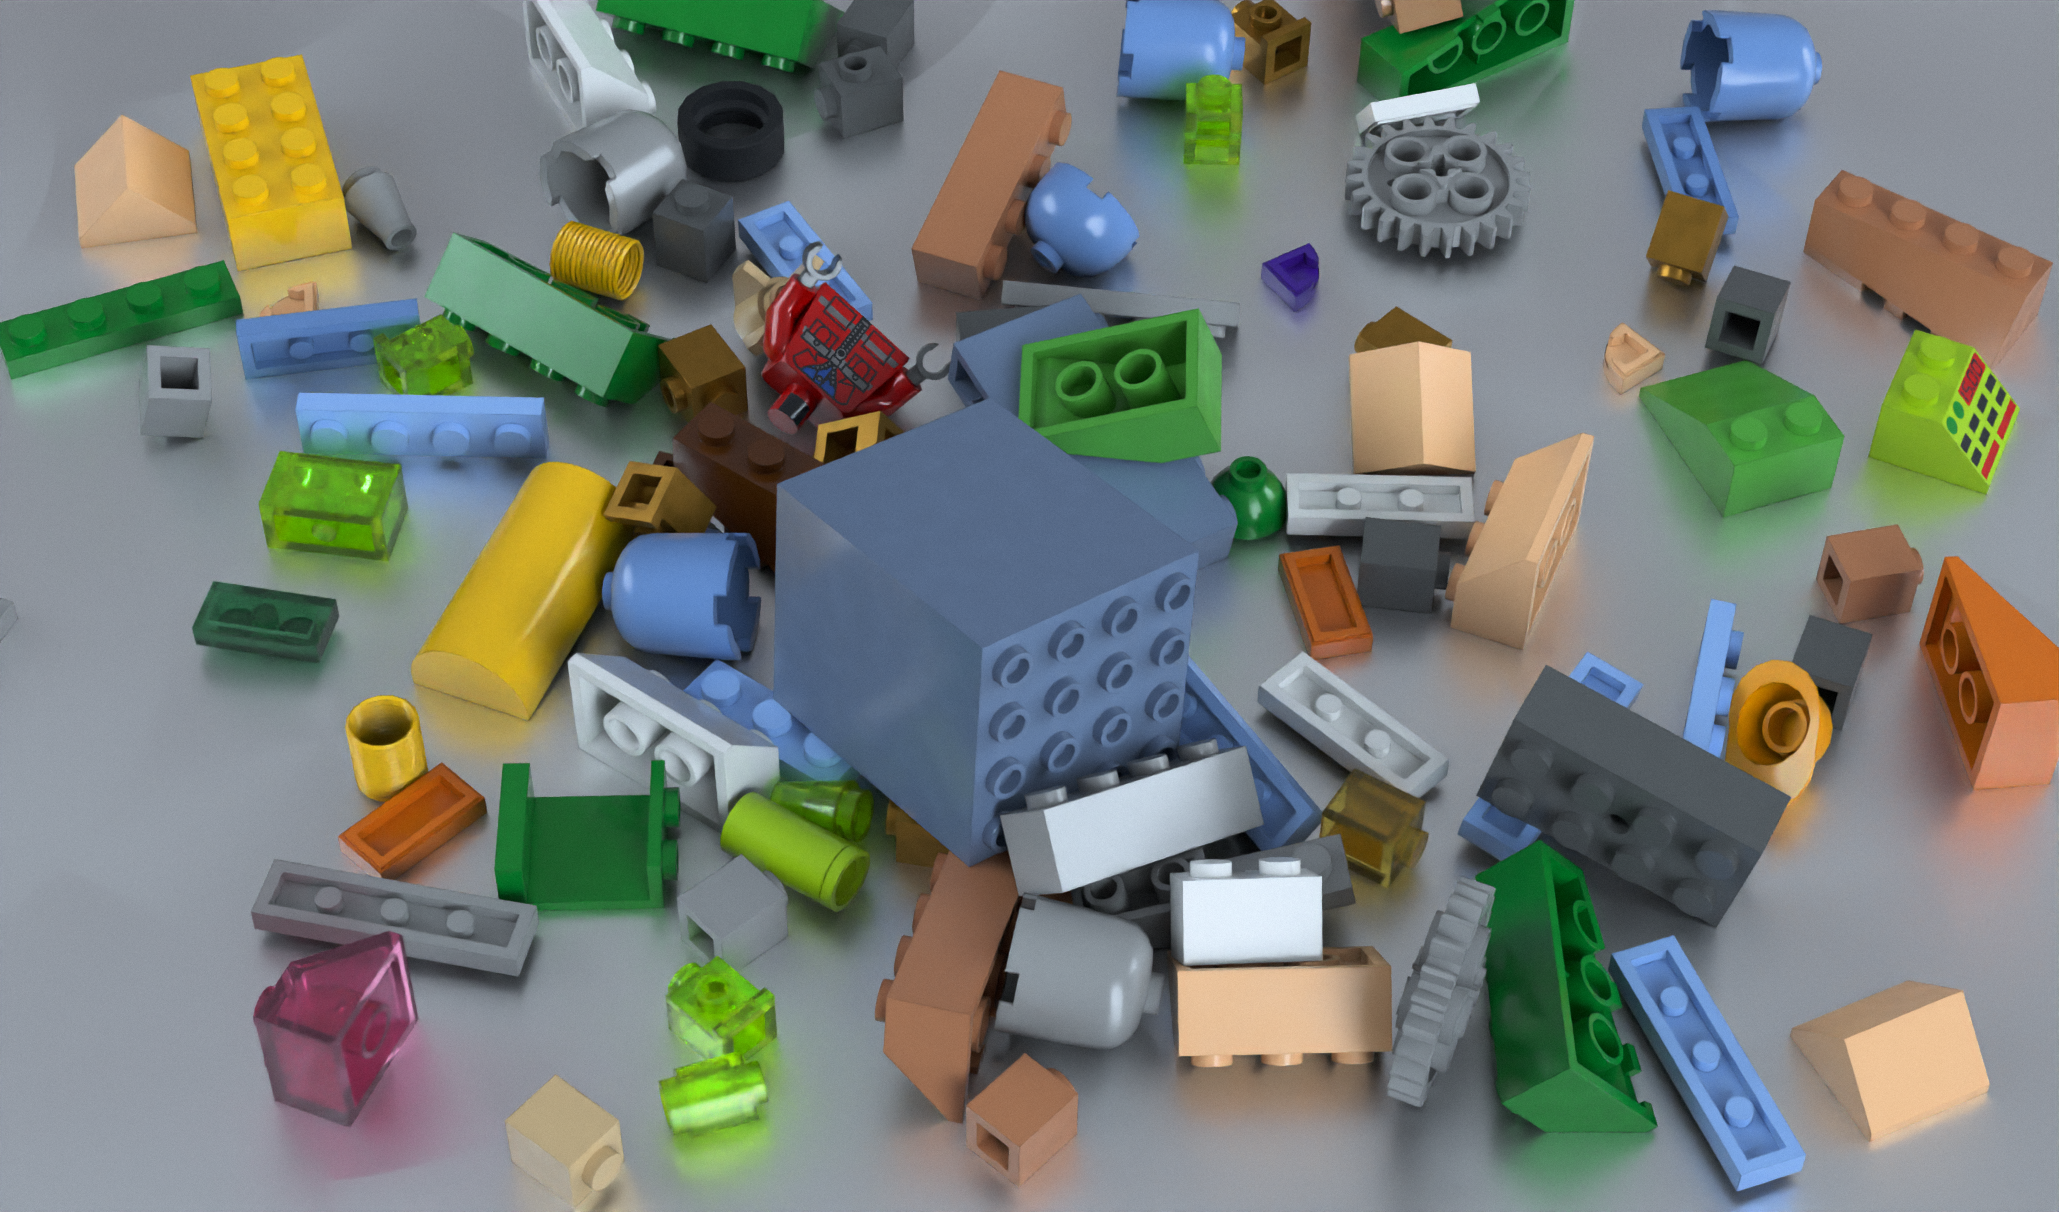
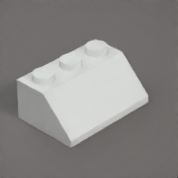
M522 0L529 62L573 132L626 110L643 111L650 114L656 113V102L651 87L646 81L639 82L635 76L634 66L628 52L625 49L618 50L614 44L613 34L605 18L598 19L586 0Z
M576 653L568 660L578 748L650 790L651 760H665L667 787H679L681 810L719 833H722L729 813L744 795L750 792H757L771 800L781 790L779 750L762 732L754 729L748 730L724 716L709 701L697 700L673 686L658 671L646 670L626 657Z

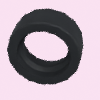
M720 81L709 84L689 94L678 108V139L684 153L686 165L702 177L717 181H744L755 178L775 167L784 154L783 108L774 94L759 85L744 81ZM725 123H742L759 129L752 135L738 139H720L703 133L711 127Z

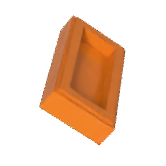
M1340 545L1279 554L1278 571L1308 655L1314 660L1372 651L1373 634Z
M441 762L338 836L340 851L369 876L395 880L487 813L485 798Z

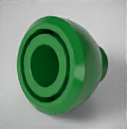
M1251 456L1237 458L1230 466L1224 468L1211 480L1210 483L1218 495L1226 496L1236 512L1238 525L1234 538L1243 540L1263 538L1279 530L1285 523V489L1278 477L1260 459Z

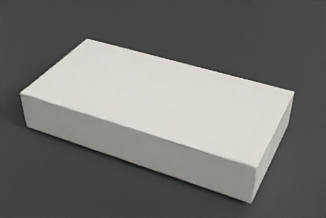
M1476 83L1372 102L1356 115L1359 134L1365 136L1367 134L1381 133L1382 125L1384 124L1399 130L1402 129V120L1409 119L1415 126L1423 125L1425 116H1430L1434 123L1446 121L1449 117L1454 119L1462 118L1477 106L1480 99Z

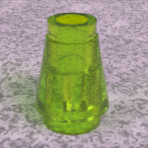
M779 780L774 785L770 795V800L847 841L861 842L866 837L872 823L874 812L872 793L867 789L860 788L855 780L791 782Z

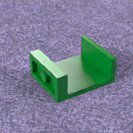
M651 760L650 795L535 797L530 763L503 764L494 866L499 899L535 905L538 911L665 908L666 881H678L679 875L678 841L668 840V828L680 827L681 821L679 787H667L665 760Z

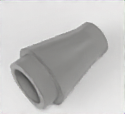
M365 167L353 173L345 181L342 193L346 211L381 239L389 250H401L415 239L417 230L410 221L392 175L382 172L377 167Z

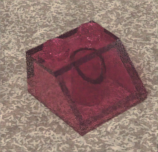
M386 931L292 961L275 986H268L261 993L254 1009L253 1022L257 1028L264 1056V1065L267 1068L275 1101L347 1127L352 1126L419 1020L403 936L392 931Z

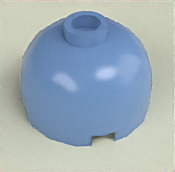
M1057 162L1045 174L1028 196L1024 218L1027 234L1034 244L1030 252L1034 259L1051 273H1056L1059 269H1062L1070 275L1094 277L1107 272L1128 255L1137 244L1135 241L1140 237L1139 230L1128 212L1109 191L1101 199L1087 188L1093 180L1091 176L1070 164Z

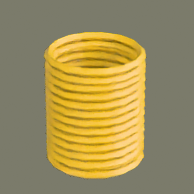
M570 221L560 229L553 242L549 261L550 274L554 280L623 301L632 294L639 282L643 269L644 251L639 240Z
M394 695L371 697L353 707L346 718L345 729L356 783L359 790L368 798L386 802L428 772L418 713L410 702Z

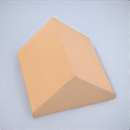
M121 115L74 165L78 233L81 248L198 233L189 150Z
M1418 341L1350 354L1348 356L1353 474L1448 475L1474 474L1476 472L1471 352Z
M1908 980L1795 1026L1790 1033L1791 1039L1868 1142L1987 1093L1990 1085L1963 990Z

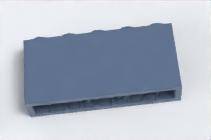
M1080 293L953 343L948 381L965 407L992 398L1013 415L1019 417L1022 345L1109 326L1100 313L1092 311ZM1068 454L1199 550L1197 570L1228 557L1238 525L1236 512L1229 499L1224 495H1218L1205 476V469L1199 456L1165 463Z

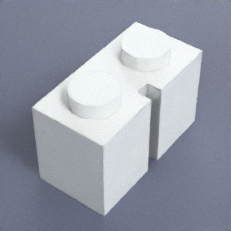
M1292 857L1259 859V870H1245V872H1233L1232 861L1194 860L1190 861V872L1170 873L1171 956L1182 965L1323 961L1322 876L1307 868H1301V859Z

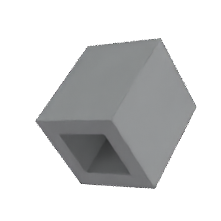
M147 345L139 379L140 435L203 438L212 403L210 348Z
M742 854L677 897L681 940L724 981L788 937L786 905L789 903V898L783 884L770 871L765 870L761 872Z

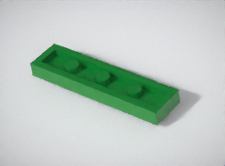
M224 260L0 322V351L10 378L15 379L243 314L240 295Z

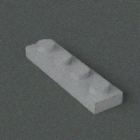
M1003 280L1001 304L1015 308L1052 305L1081 293L1092 311L1100 313L1105 318L1107 324L1108 316L1132 318L1131 322L1199 308L1215 338H1225L1226 327L1238 328L1240 303Z
M274 859L251 910L255 929L517 977L520 975L539 925L538 910L535 905Z

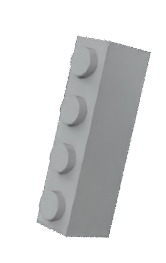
M1216 738L1200 740L1178 746L1179 759L1168 761L1167 754H1158L1130 761L1127 763L1129 774L1119 778L1116 769L1079 777L1076 779L1078 791L1067 794L1065 786H1056L1025 794L1027 807L1000 815L1019 896H1023L1024 892L1034 895L1064 893L1264 825L1246 746L1218 749Z

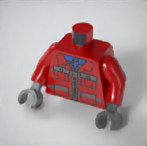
M819 241L810 243L805 248L802 255L805 269L800 275L794 273L765 313L763 350L768 361L762 371V377L768 385L780 394L768 410L767 415L775 427L791 435L796 434L807 419L818 428L819 424L881 411L887 417H890L922 391L920 384L924 380H940L947 376L950 368V362L942 370L934 373L927 371L923 367L924 355L939 345L938 343H928L917 352L916 364L908 370L903 366L910 358L826 282L816 288L815 284L818 280L828 281L833 279L840 273L842 268V257L839 254L832 259L828 268L824 270L813 268L812 260L823 246Z

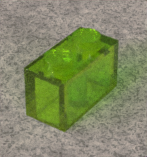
M285 451L279 452L258 504L266 543L269 548L381 561L390 560L408 510L402 467L399 464Z

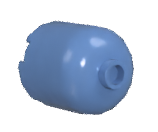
M1126 0L1125 29L1122 30L1117 79L1119 82L1116 97L1185 102L1209 101L1219 96L1227 86L1231 70L1242 71L1245 37L1235 36L1234 18L1229 8L1221 1Z
M1704 10L1702 11L1703 20H1691L1683 40L1680 69L1691 70L1692 93H1683L1682 97L1685 107H1700L1705 122L1762 121L1790 117L1804 106L1812 92L1813 86L1820 80L1822 74L1821 56L1815 51L1814 43L1807 28L1790 16Z
M652 533L640 535L626 545L617 559L614 571L606 573L602 587L603 605L606 610H612L615 625L622 638L638 651L652 654L739 661L742 658L740 651L750 652L752 650L759 625L761 597L749 596L748 570H760V558L756 543L750 533Z

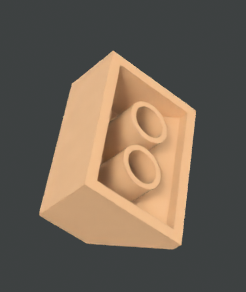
M1580 433L1516 458L1505 481L1495 480L1493 482L1484 510V515L1488 516L1485 523L1475 521L1465 549V557L1469 559L1466 565L1456 563L1448 580L1445 599L1454 602L1450 628L1521 650L1524 649L1579 524L1594 436Z
M1373 946L1323 947V961L1193 966L1182 965L1171 956V951H1167L1173 1042L1178 1055L1190 1056L1191 1065L1224 1067L1233 1064V1055L1260 1054L1261 1063L1277 1066L1297 1065L1304 1062L1303 1053H1331V1061L1362 1064L1374 1061V1052L1392 1051L1391 965Z

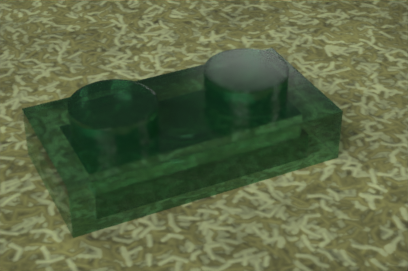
M213 581L192 626L196 645L320 663L339 619V611L336 599Z

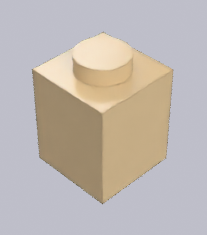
M556 1074L505 1120L511 1162L573 1208L579 1205L593 1190L600 1191L607 1187L616 1177L624 1162L619 1120Z

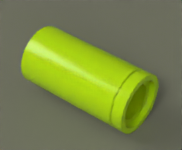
M757 792L747 793L736 803L725 821L720 837V846L725 853L735 858L742 854L761 872L765 870L770 871L784 885L834 912H840L845 909L857 896L864 884L870 866V855L866 850Z

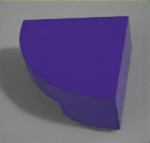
M1308 243L1262 263L1261 279L1294 312L1309 303L1317 291L1319 283V257L1317 252Z

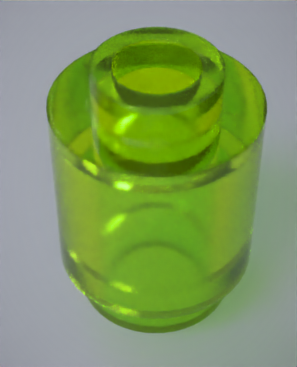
M740 1050L674 1068L673 1077L658 1081L662 1107L672 1136L689 1132L691 1138H696L758 1120L759 1112L757 1105L769 1101L765 1079L759 1062L756 1060L746 1063Z

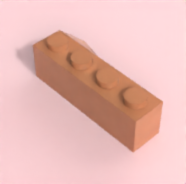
M999 71L911 248L918 282L982 300L991 280L998 281L1007 261L1009 242L1013 234L1019 236L1025 228L1024 212L1028 196L1037 183L1050 170V157L1056 145L1063 146L1070 132L1072 116L1071 113L1066 112L1063 87Z
M1841 170L1816 198L1803 250L1805 254L1857 290L1872 289L1882 296L1885 301L1884 309L1900 320L1909 315L1931 330L1930 334L1974 347L1992 372L2038 315L2053 262L2030 253L2022 247L2014 246L1980 231L1970 224L1962 223L1915 200L1905 198L1871 183L1863 177L1855 176L1844 170Z
M950 850L948 854L942 852L937 854L931 874V895L920 894L913 916V937L906 935L901 937L894 963L895 979H884L882 981L875 1006V1020L885 1023L883 1053L948 1121L963 1124L966 1115V1105L969 1103V1073L977 1075L979 1073L985 1054L984 1041L990 1016L996 1018L999 1000L1001 1001L1007 975V972H1005L1019 909L1023 900V896L1018 894L1008 850L971 867H968Z

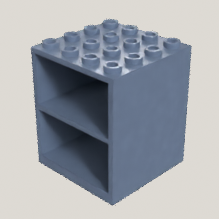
M988 398L777 484L773 699L962 862L971 867L1008 850L1000 815L1027 807L1025 794L1056 786H1065L1067 794L1078 791L1077 778L1114 769L1117 770L1119 778L1129 774L1128 762L1148 756L1167 754L1168 761L1178 759L1177 747L1180 742L1199 550L992 398Z

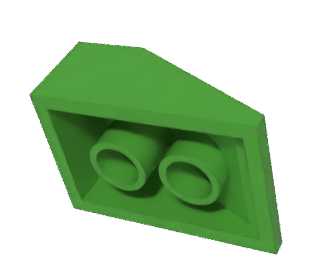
M1199 308L1022 345L1018 418L1065 453L1165 463L1221 452L1222 353Z
M1744 360L1640 388V399L1723 518L1832 487L1845 436L1815 395L1756 364Z

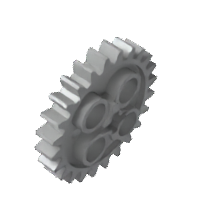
M1425 116L1423 126L1416 127L1409 119L1402 120V129L1400 131L1384 124L1382 125L1381 137L1372 134L1365 135L1364 147L1355 146L1353 148L1352 160L1347 162L1344 197L1345 200L1351 201L1350 214L1355 216L1362 215L1361 228L1363 230L1378 227L1377 240L1379 242L1394 236L1398 238L1397 250L1403 251L1411 244L1419 245V253L1423 257H1426L1431 247L1439 248L1445 258H1450L1452 247H1460L1464 253L1471 256L1473 255L1476 242L1488 249H1493L1496 236L1509 239L1512 226L1521 227L1524 212L1528 210L1531 174L1530 172L1523 171L1524 157H1512L1513 145L1511 143L1495 146L1496 132L1492 131L1479 136L1476 135V123L1472 122L1461 130L1456 128L1455 120L1452 117H1449L1443 126H1436L1430 116Z
M1461 876L1460 881L1456 883L1453 894L1449 897L1445 912L1437 910L1432 920L1424 946H1421L1417 958L1412 964V969L1414 970L1411 977H1407L1396 1012L1398 1016L1395 1026L1398 1028V1032L1392 1049V1054L1396 1055L1389 1074L1391 1075L1387 1086V1096L1422 1107L1424 1100L1428 1097L1431 1086L1434 1084L1437 1072L1446 1073L1458 1039L1463 1037L1467 1024L1471 1019L1470 1013L1472 1007L1476 1005L1487 971L1484 968L1486 963L1484 955L1492 930L1487 925L1495 899L1496 888Z

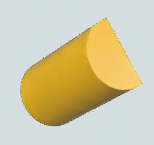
M547 462L536 466L528 475L412 661L411 675L413 682L529 721L600 602L606 573L614 571L618 557L626 545L635 539L633 535L635 529L631 525L610 522L603 516L616 487L598 474L577 465L563 462Z

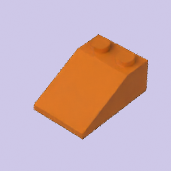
M1958 556L1945 557L1919 644L1972 789L1982 790L2050 784L2059 759V647Z

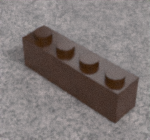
M712 402L673 437L674 467L678 468L717 506L710 522L722 533H750L757 546L760 568L767 565L775 573L777 484L825 464Z

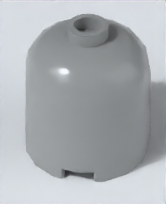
M622 111L554 141L551 151L540 158V181L549 206L559 203L563 213L570 221L579 222L621 236L652 219L655 209L682 179L687 180V165L679 140L663 121L643 111Z
M1024 892L1005 972H1008L1002 1001L999 1000L994 1031L1090 1049L1110 1050L1125 1044L1135 1034L1143 1013L1157 1015L1165 974L1152 971L1153 947L1148 935L1138 924L1123 917Z

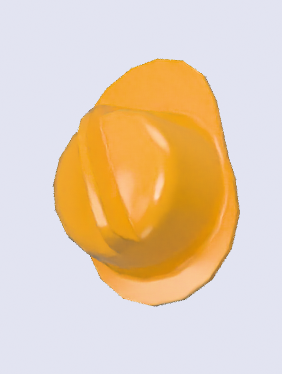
M1770 660L1756 665L1741 678L1732 695L1729 712V731L1725 761L1789 795L1791 799L1788 805L1799 798L1810 782L1815 763L1824 756L1831 743L1833 731L1830 710L1819 696L1817 686L1807 671L1793 662Z

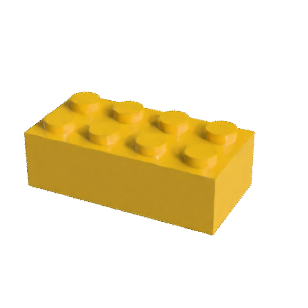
M302 54L285 58L275 57L264 62L232 68H217L209 72L190 75L200 127L237 271L352 249L344 196Z

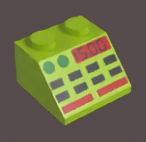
M1915 329L1882 403L1868 457L1987 495L2020 408L1974 347Z

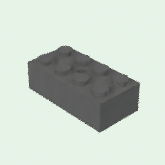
M1545 665L1516 714L1476 795L1494 805L1502 813L1516 817L1539 829L1541 832L1554 838L1562 846L1580 852L1616 872L1622 879L1642 886L1673 903L1684 913L1698 917L1716 928L1763 854L1791 799L1789 795L1548 665Z

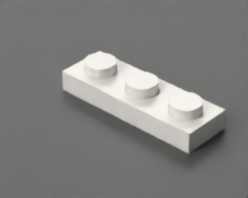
M1286 473V534L1363 536L1365 518L1371 517L1441 525L1440 538L1468 539L1475 523L1472 477Z
M1305 652L1300 653L1259 685L1257 702L1402 811L1447 776L1448 757Z

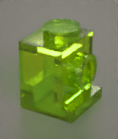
M1216 74L1204 76L1198 83H1186L1183 119V164L1239 165L1243 121L1242 84H1231L1229 79ZM1196 135H1226L1227 140H1197Z
M442 314L391 339L384 333L373 337L380 382L392 394L449 396L473 384L470 357L474 355L472 342L460 325L452 326Z
M718 955L702 968L697 963H689L683 966L671 979L668 986V994L665 995L669 1029L725 1078L777 1037L774 994L765 987L759 991Z

